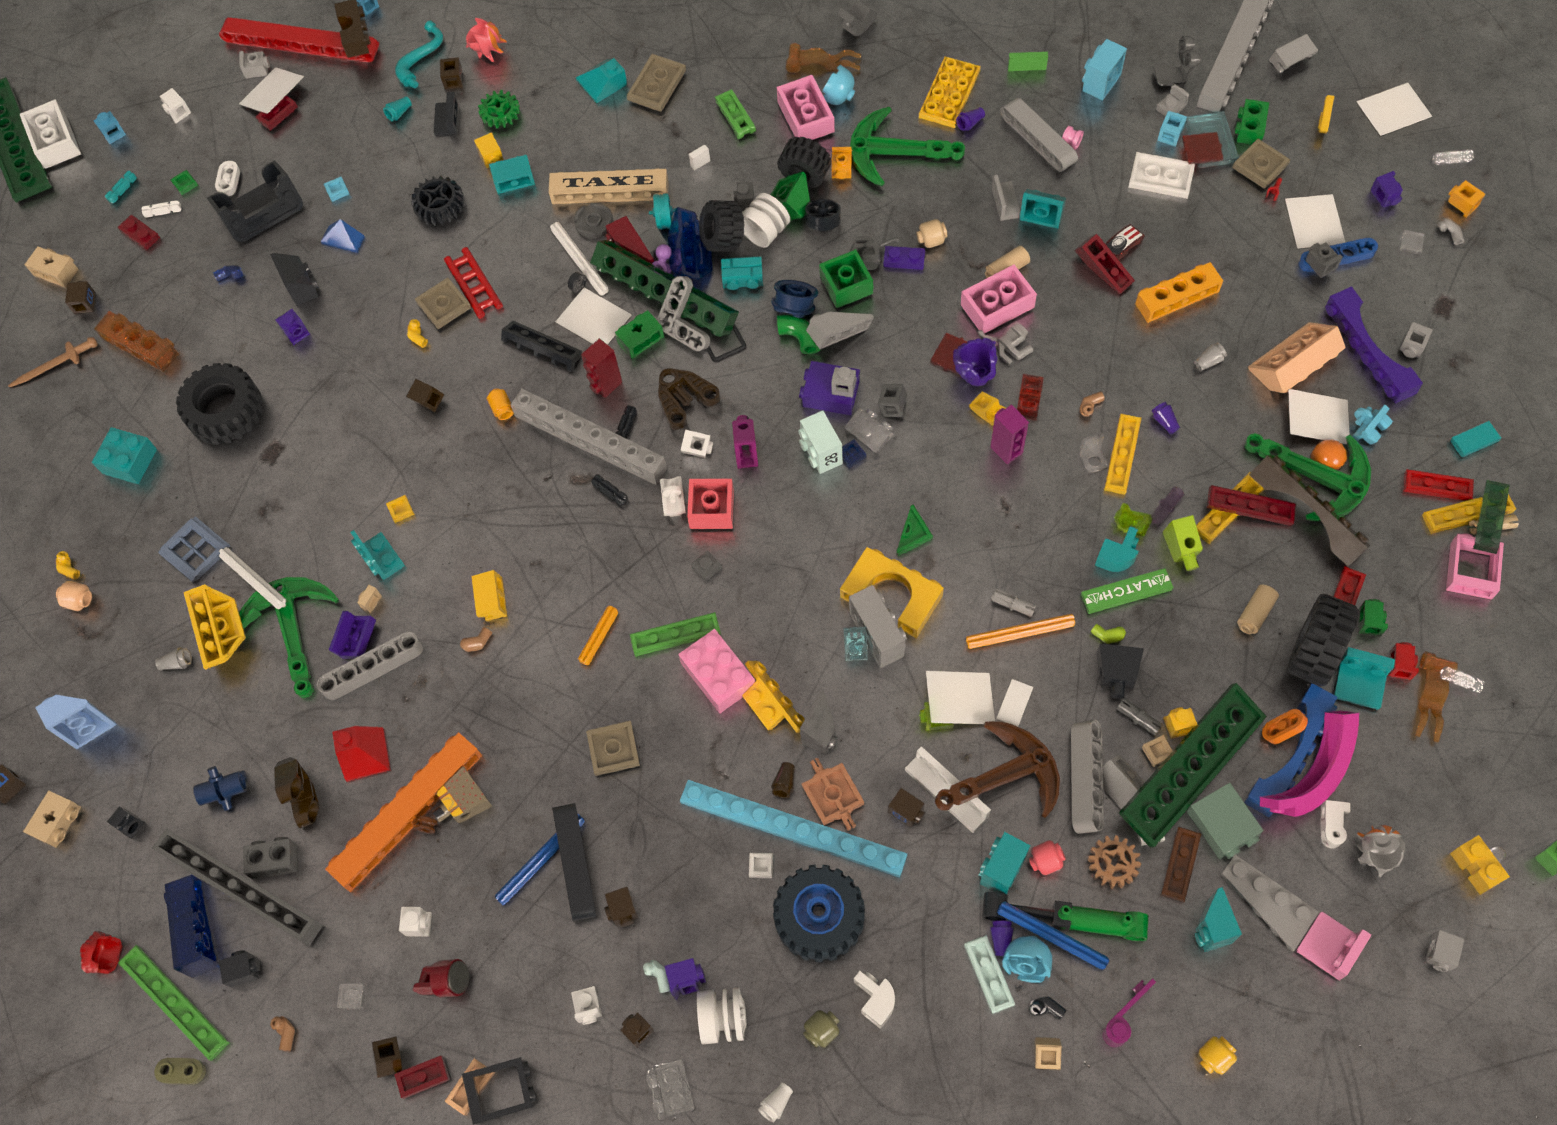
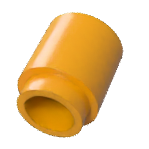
M496 388L489 392L486 399L494 416L498 417L499 420L510 418L514 412L506 391Z

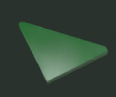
M914 504L910 506L896 550L897 556L933 539L932 533Z

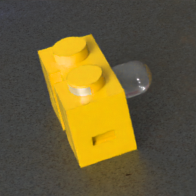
M1479 835L1450 853L1461 870L1467 869L1471 876L1468 879L1480 895L1510 877L1499 863L1506 857L1505 850L1501 847H1494L1490 850Z

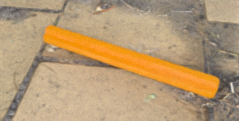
M1067 614L969 635L966 637V644L969 649L1065 629L1075 626V619L1073 614Z

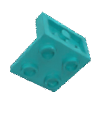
M354 530L350 532L354 537L351 540L352 544L375 576L379 574L385 580L405 566L382 532L364 543Z
M1348 647L1339 665L1334 695L1339 700L1379 710L1382 705L1386 678L1394 668L1395 659Z

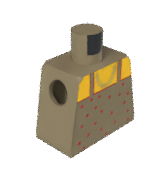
M463 766L437 792L443 804L434 809L432 813L439 822L452 815L458 823H461L489 809L492 805Z

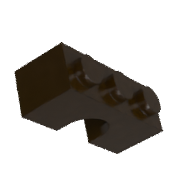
M357 0L335 3L336 16L342 29L340 31L341 42L347 58L369 53L368 45L371 44L368 33H365V31H368L366 20L363 19L365 17L363 6H359Z

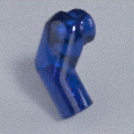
M237 265L224 266L213 272L217 281L229 275H232L235 280L243 276L241 268Z

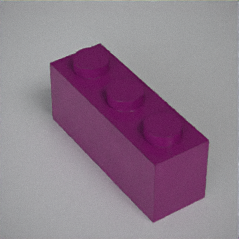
M1012 404L1006 409L1001 408L995 414L990 446L1006 464H1009L1023 453L1029 425L1027 419Z

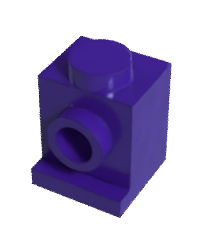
M1394 171L1376 177L1371 187V192L1383 208L1389 205L1394 206L1402 200L1401 193L1403 189L1400 183L1395 180L1396 173Z
M293 309L275 319L282 332L293 345L310 335L301 318Z

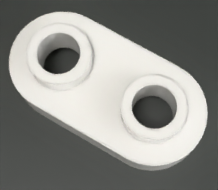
M225 161L219 166L215 182L217 192L226 193L228 196L235 193L240 176V169L234 161Z

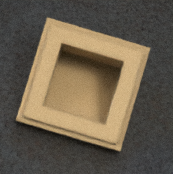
M1035 1038V1068L1061 1070L1062 1045L1059 1038Z

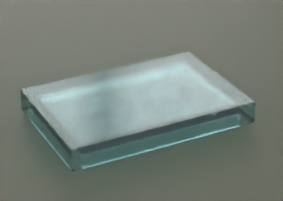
M1224 111L1187 117L1185 124L1199 168L1230 164L1239 158Z

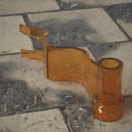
M793 43L789 47L786 70L790 73H797L800 71L801 66L811 64L821 65L827 71H835L839 65L860 70L859 65L849 60L834 62L844 56L861 58V54L852 50H843L836 55H830L821 48L801 50L799 44Z
M1425 651L1421 656L1419 667L1426 670V683L1418 704L1420 720L1415 736H1421L1429 718L1428 711L1430 708L1436 723L1434 742L1439 743L1444 726L1442 709L1449 693V676L1455 675L1458 663L1436 657V654Z

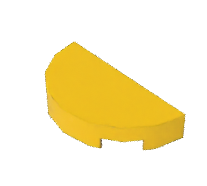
M1327 95L1324 100V108L1320 114L1318 124L1319 133L1326 134L1328 132L1334 96Z

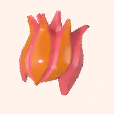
M475 18L477 24L469 30L466 36V48L470 47L476 51L479 59L484 54L489 60L494 62L491 50L503 53L497 43H507V41L501 38L502 35L499 34L498 28L491 21L487 22L483 19Z

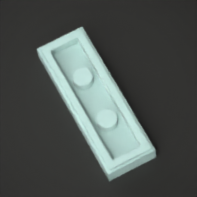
M987 935L964 943L991 1013L995 1014L1015 1006Z

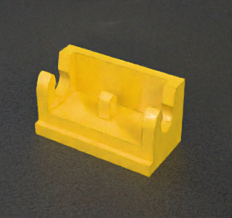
M494 570L471 576L476 616L479 618L485 617V621L507 617L502 577Z

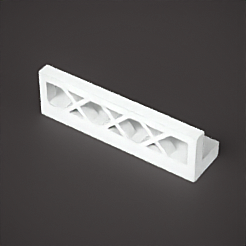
M922 746L917 750L916 757L905 767V771L934 798L940 790H949L951 785L960 782ZM977 797L959 806L953 805L948 811L974 833L989 818L991 809Z

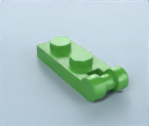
M732 89L715 96V102L734 130L738 140L747 133L752 134L756 132L754 123Z

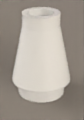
M781 1082L772 1093L760 1102L761 1106L758 1111L766 1119L774 1123L776 1119H780L793 1090Z

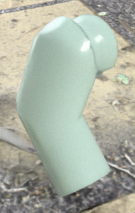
M656 960L645 963L643 965L645 975L653 974L657 978L659 993L670 991L665 967Z

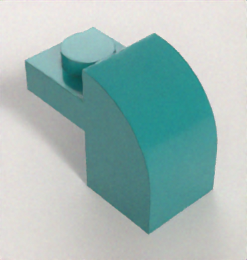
M1130 526L1123 544L1105 538L1095 566L1112 572H1121L1130 568L1134 564L1139 552L1135 550L1139 538L1136 537L1138 529Z

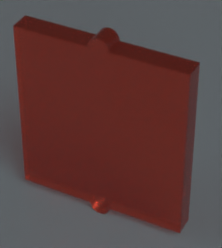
M1217 132L1185 135L1182 137L1184 144L1183 152L1186 153L1188 164L1223 161L1222 144L1219 142Z
M945 333L930 363L944 368V371L949 370L958 374L953 362V351L958 349V346H961V344L967 343V341L963 340V337L958 338Z

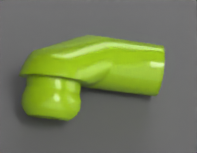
M1096 624L1091 630L1093 635L1106 644L1120 642L1126 635L1123 627L1105 630Z

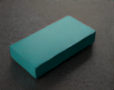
M1490 421L1452 437L1450 442L1463 458L1499 442L1501 436Z

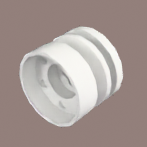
M760 193L751 202L750 207H747L742 212L745 224L744 236L762 248L768 247L777 237V233H781L790 222V216L785 207L776 198L766 193Z
M727 988L723 989L722 1000L717 1001L714 990L698 991L697 1014L701 1044L718 1043L720 1031H724L727 1041L732 1042V1030H736L738 1041H744L747 1022L745 1002L740 988H733V999L730 1000Z

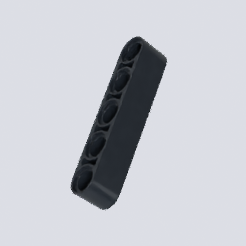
M576 804L552 807L572 921L596 917Z

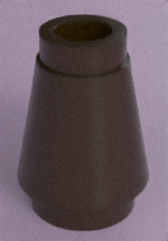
M781 763V767L771 785L772 794L776 797L789 798L790 794L793 793L795 766L792 763Z

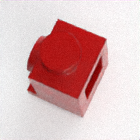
M1408 642L1396 643L1390 650L1389 658L1395 659V663L1388 676L1412 680L1419 672V668H1416L1418 655H1415V646Z

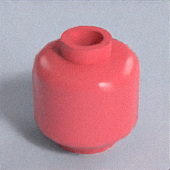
M1051 840L1031 849L1032 857L1028 858L1033 870H1039L1042 875H1048L1063 868V861L1066 860L1059 843L1054 844Z

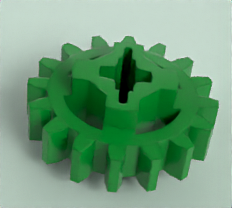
M500 90L498 94L493 91L491 96L486 94L487 99H481L482 104L478 105V112L483 123H488L489 127L495 125L496 129L500 125L506 128L507 123L512 125V120H517V114H520L519 102L515 95L511 96L509 91L506 94L503 93V90Z

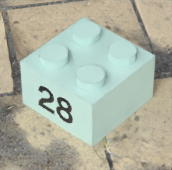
M824 411L800 420L798 432L801 439L799 443L802 450L808 452V459L812 468H817L819 474L842 465V443Z

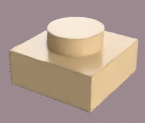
M368 585L366 590L361 592L357 603L364 612L371 614L382 596L375 587Z
M1164 735L1142 746L1153 767L1162 764L1172 752Z

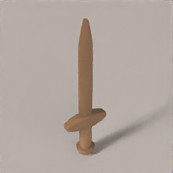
M89 337L87 341L76 347L69 341L66 342L65 353L21 375L8 386L13 387L24 383L68 359L78 364L79 354L90 348H96L98 345L97 340L94 337Z

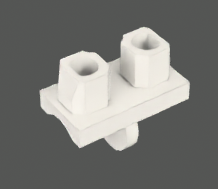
M681 476L672 479H660L664 516L675 517L686 513Z

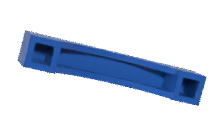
M1313 683L1310 685L1297 707L1298 710L1307 716L1308 723L1306 728L1300 733L1293 756L1274 775L1264 780L1260 777L1258 778L1244 801L1246 805L1267 817L1273 814V812H1270V808L1260 806V797L1283 793L1294 787L1296 783L1292 780L1296 773L1298 775L1301 774L1306 765V762L1303 761L1306 754L1309 756L1312 754L1317 745L1313 742L1316 736L1321 737L1323 734L1325 712L1336 711L1337 706L1334 705L1338 698L1337 696Z

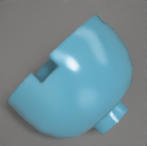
M842 65L837 67L839 70L837 74L832 73L822 90L825 93L823 96L826 102L831 105L843 104L846 99L850 101L856 92L853 90L855 81L852 73Z
M1035 936L1019 937L1014 939L1006 948L1002 961L1003 968L1010 975L1011 971L1019 974L1017 979L1031 983L1043 982L1046 976L1049 978L1051 975L1052 953L1049 947Z

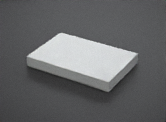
M1136 152L1128 188L1188 199L1195 163Z

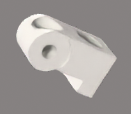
M1326 800L1321 804V841L1326 847L1331 849L1337 848L1346 840L1347 833L1343 825L1344 817L1350 813V803Z

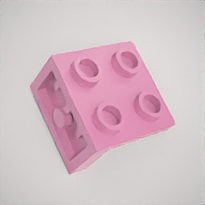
M1320 912L1296 951L1337 980H1341L1350 972L1370 939L1371 934L1363 929L1355 934L1324 912Z

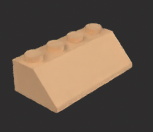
M1309 322L1249 365L1248 369L1270 391L1286 393L1298 382L1305 380L1313 371L1322 368L1323 364L1328 360L1337 357L1338 353L1346 347L1338 326Z

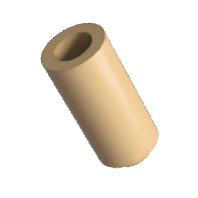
M1018 246L986 266L985 276L989 278L1012 265H1015L1019 270L1030 263V256L1024 247Z
M1267 585L1258 586L1237 621L1242 632L1246 634L1258 633L1279 598V594L1275 589Z

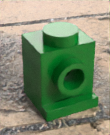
M1369 599L1362 603L1359 608L1358 633L1376 636L1384 634L1388 628V624L1385 623L1387 612L1383 610L1384 602L1378 599Z

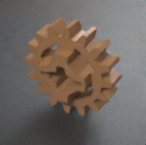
M1115 835L1113 841H1111L1106 836L1104 843L1098 840L1096 842L1097 848H1091L1090 852L1093 855L1088 857V862L1093 864L1089 867V871L1096 872L1093 878L1095 880L1100 877L1102 879V886L1109 882L1111 889L1114 888L1116 883H1118L1120 888H1123L1125 885L1124 881L1131 884L1133 882L1131 876H1138L1139 872L1136 869L1140 868L1141 863L1136 861V859L1139 858L1140 853H1133L1134 844L1131 846L1126 845L1128 839L1125 838L1122 842H1119L1118 836ZM1111 847L1116 848L1115 850H1111V851H1108V850H1107V848H1111ZM1124 852L1128 856L1129 861L1126 860ZM1113 858L1118 860L1115 866L1111 864ZM1099 862L1103 864L1105 871L1101 869ZM1120 873L1123 876L1113 877L1112 875Z

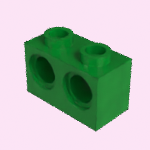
M1246 99L1244 106L1239 107L1237 118L1240 119V122H1237L1235 127V134H1238V143L1252 145L1257 139L1263 140L1270 102Z

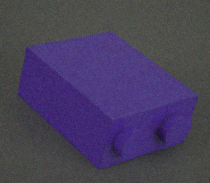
M811 361L809 369L806 368L804 373L805 386H801L799 393L803 407L852 416L860 383V369L850 368L851 370H856L857 378L853 398L832 394L835 367L840 368L843 366ZM838 385L839 388L848 389V386Z

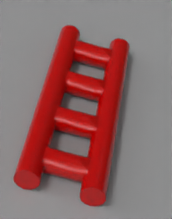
M464 247L461 250L463 256L452 260L451 256H446L444 262L475 314L481 319L485 316L484 309L494 305L498 310L503 307V304L469 248ZM468 262L472 270L461 275L457 267ZM477 277L481 284L470 289L466 281ZM486 291L489 298L478 303L475 295Z

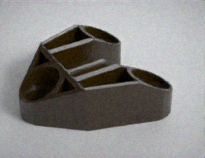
M673 368L662 370L659 375L658 397L669 427L673 430H679L687 424L686 413L678 401L683 406H689L693 400L690 396L691 394L697 402L699 401L705 406H714L720 401L718 387L691 371ZM667 375H672L675 377V379L669 383L663 380L664 377ZM716 394L712 399L706 398L709 395ZM677 418H683L680 422H673Z
M289 757L277 762L274 767L275 791L280 803H291L295 822L300 829L313 824L317 819L320 806L313 782L297 759Z

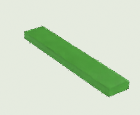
M135 945L118 962L208 1060L212 1061L230 1043L140 946Z

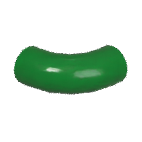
M777 315L779 335H791L797 338L800 344V351L804 354H815L820 351L806 331L810 324L807 320L796 318L793 315Z

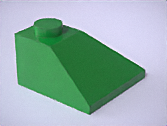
M804 172L779 179L770 194L785 207L790 216V221L802 218L805 215L806 205L810 203L806 174Z

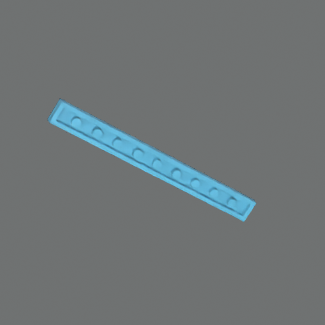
M691 780L687 781L680 799L681 804L899 878L907 859V853Z

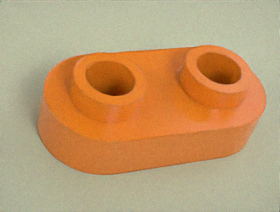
M1298 709L1289 710L1267 722L1263 727L1262 736L1271 744H1279L1302 732L1307 726L1308 718Z

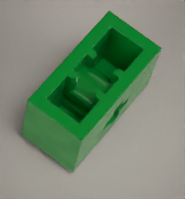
M647 310L637 315L628 324L619 327L615 332V336L620 347L633 359L664 338L661 324Z

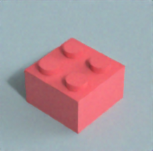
M689 479L687 518L690 529H733L734 487L732 479Z

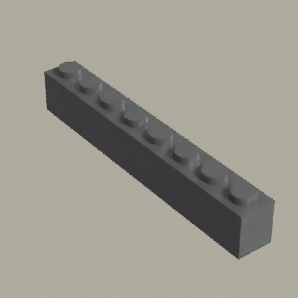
M167 828L152 847L155 851L308 946L311 945L323 927L316 920Z

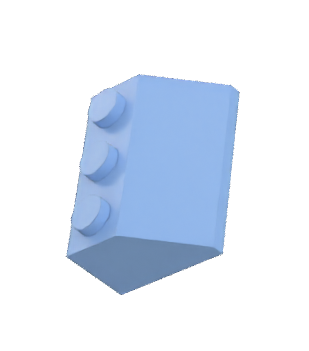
M54 695L53 697L46 698L40 705L35 707L46 729L75 749H79L117 725L113 719L86 699Z

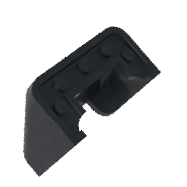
M275 160L266 164L262 169L261 174L265 183L239 198L231 201L230 197L223 192H217L207 197L209 203L236 241L244 242L295 214L303 206L302 198L288 174Z

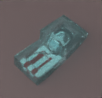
M866 627L843 628L845 660H868Z

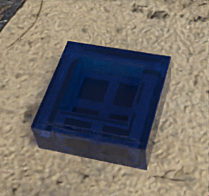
M854 439L842 446V460L849 469L867 457V454Z

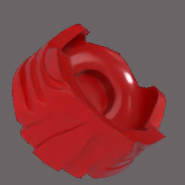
M94 931L89 939L80 947L82 970L85 973L109 974L113 972L121 956V940L112 937L110 934Z

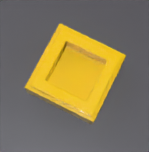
M406 495L386 503L395 523L415 515Z

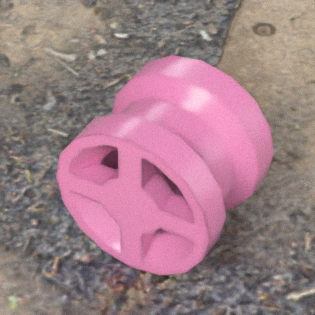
M1068 126L1062 138L1076 150L1082 140L1084 131H1076L1072 126Z

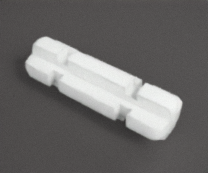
M178 200L170 201V203L152 204V207L150 205L143 206L142 214L148 218L153 217V214L159 216L170 214L171 211L173 213L180 212L182 210L181 203Z

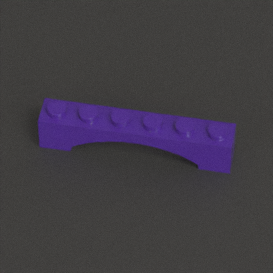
M1351 286L1331 295L1325 306L1328 315L1335 320L1339 330L1348 338L1351 347L1356 349L1361 356L1362 362L1372 371L1373 377L1382 385L1386 395L1396 404L1417 394L1423 382L1412 367L1406 368L1390 359L1376 346L1368 335L1360 314L1363 301Z

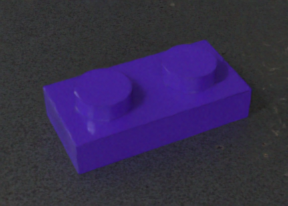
M885 246L883 267L923 270L925 248Z

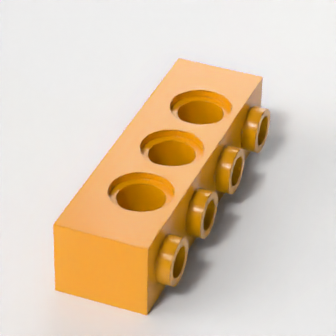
M1211 262L1204 265L1200 264L1193 270L1186 273L1181 272L1172 279L1162 280L1151 288L1142 289L1138 293L1135 305L1147 323L1218 293L1223 279Z

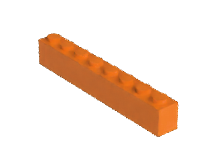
M459 732L455 736H451L446 741L444 748L440 752L433 754L429 759V763L423 769H419L406 786L401 787L397 791L396 797L390 803L383 805L379 814L363 826V831L357 837L350 839L345 849L329 861L325 870L345 889L352 892L419 822L417 820L418 816H425L440 800L437 792L463 766L468 771L482 757L479 750Z

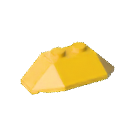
M205 584L185 591L184 596L203 668L206 670L227 662L246 638L236 600Z

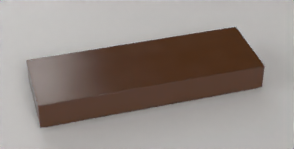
M1177 827L1161 896L1185 902L1202 833Z

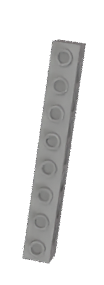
M524 389L520 390L511 403L515 417L655 485L659 483L667 470L665 457Z

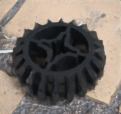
M441 175L438 179L434 176L432 180L425 178V183H419V188H414V194H411V205L415 215L427 224L432 222L434 226L438 222L442 225L445 221L451 223V218L457 219V213H462V207H464L465 197L461 187L457 185L455 180L451 181L449 177L444 179Z

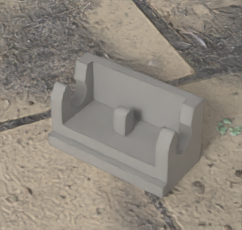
M1305 34L1276 49L1269 62L1281 73L1293 64L1312 57V55L1318 52V49L1309 36Z

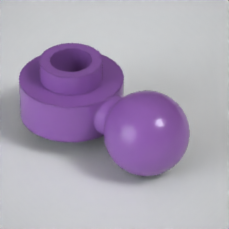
M666 244L659 245L656 249L658 261L652 263L670 274L671 268L666 263V260L671 257V248Z

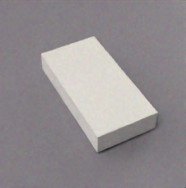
M1012 679L996 721L1013 724L1018 727L1033 687Z

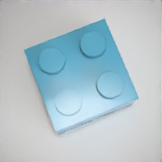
M1108 39L1102 45H1098L1094 56L1089 58L1085 64L1084 69H1086V73L1082 79V82H1084L1082 91L1103 101L1122 74L1127 48Z

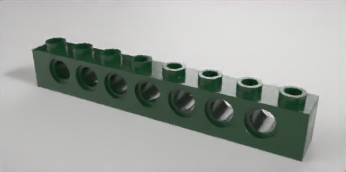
M610 240L597 242L590 261L591 264L597 266L596 269L598 271L613 275V279L620 282L624 281L629 284V288L642 291L647 298L658 300L661 302V305L664 303L673 279L676 278ZM680 282L679 284L682 286L681 289H685V286H683V282ZM692 287L681 317L694 320V324L697 326L706 327L711 330L712 334L721 337L731 333L739 311ZM673 298L671 306L676 310L678 308V301ZM695 303H696L697 306H698V310H697V311L695 310ZM712 312H713V314H714V316H715V319H714V320L711 318V313H712Z

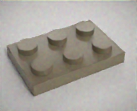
M651 54L629 90L627 100L662 112L684 75L686 65Z

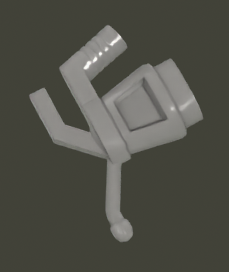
M1017 321L1009 324L998 338L985 335L982 330L978 331L979 336L997 341L999 357L1007 365H1010L1013 361L1004 353V350L1016 360H1020L1033 352L1031 345L1019 351L1015 348L1028 335L1025 327Z

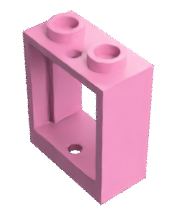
M1457 534L1450 543L1446 591L1492 600L1500 591L1504 543L1497 542L1492 538L1482 539L1473 537L1470 534ZM1460 550L1490 556L1488 580L1457 574Z

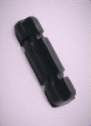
M630 405L625 407V414L622 415L617 427L618 431L615 432V434L627 438L626 435H628L633 423L632 419L635 418L637 413L636 408Z
M596 474L592 478V485L597 489L600 488V491L612 500L615 499L617 504L622 506L627 502V495L619 491L609 481L604 480L601 475Z

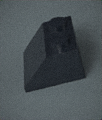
M279 253L270 254L296 306L319 297L316 288L319 287L314 277L310 278L308 275L312 272L307 262L302 263L299 256Z

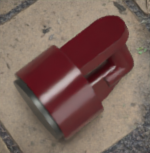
M460 959L439 960L430 966L422 968L419 981L414 984L412 990L421 995L435 994L437 997L461 996L466 991L469 983L468 968Z

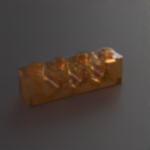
M108 311L94 328L104 341L162 372L178 356V352L174 348L175 344L167 338L161 339L158 334L150 329L146 331L135 321L131 323L120 313L116 315Z

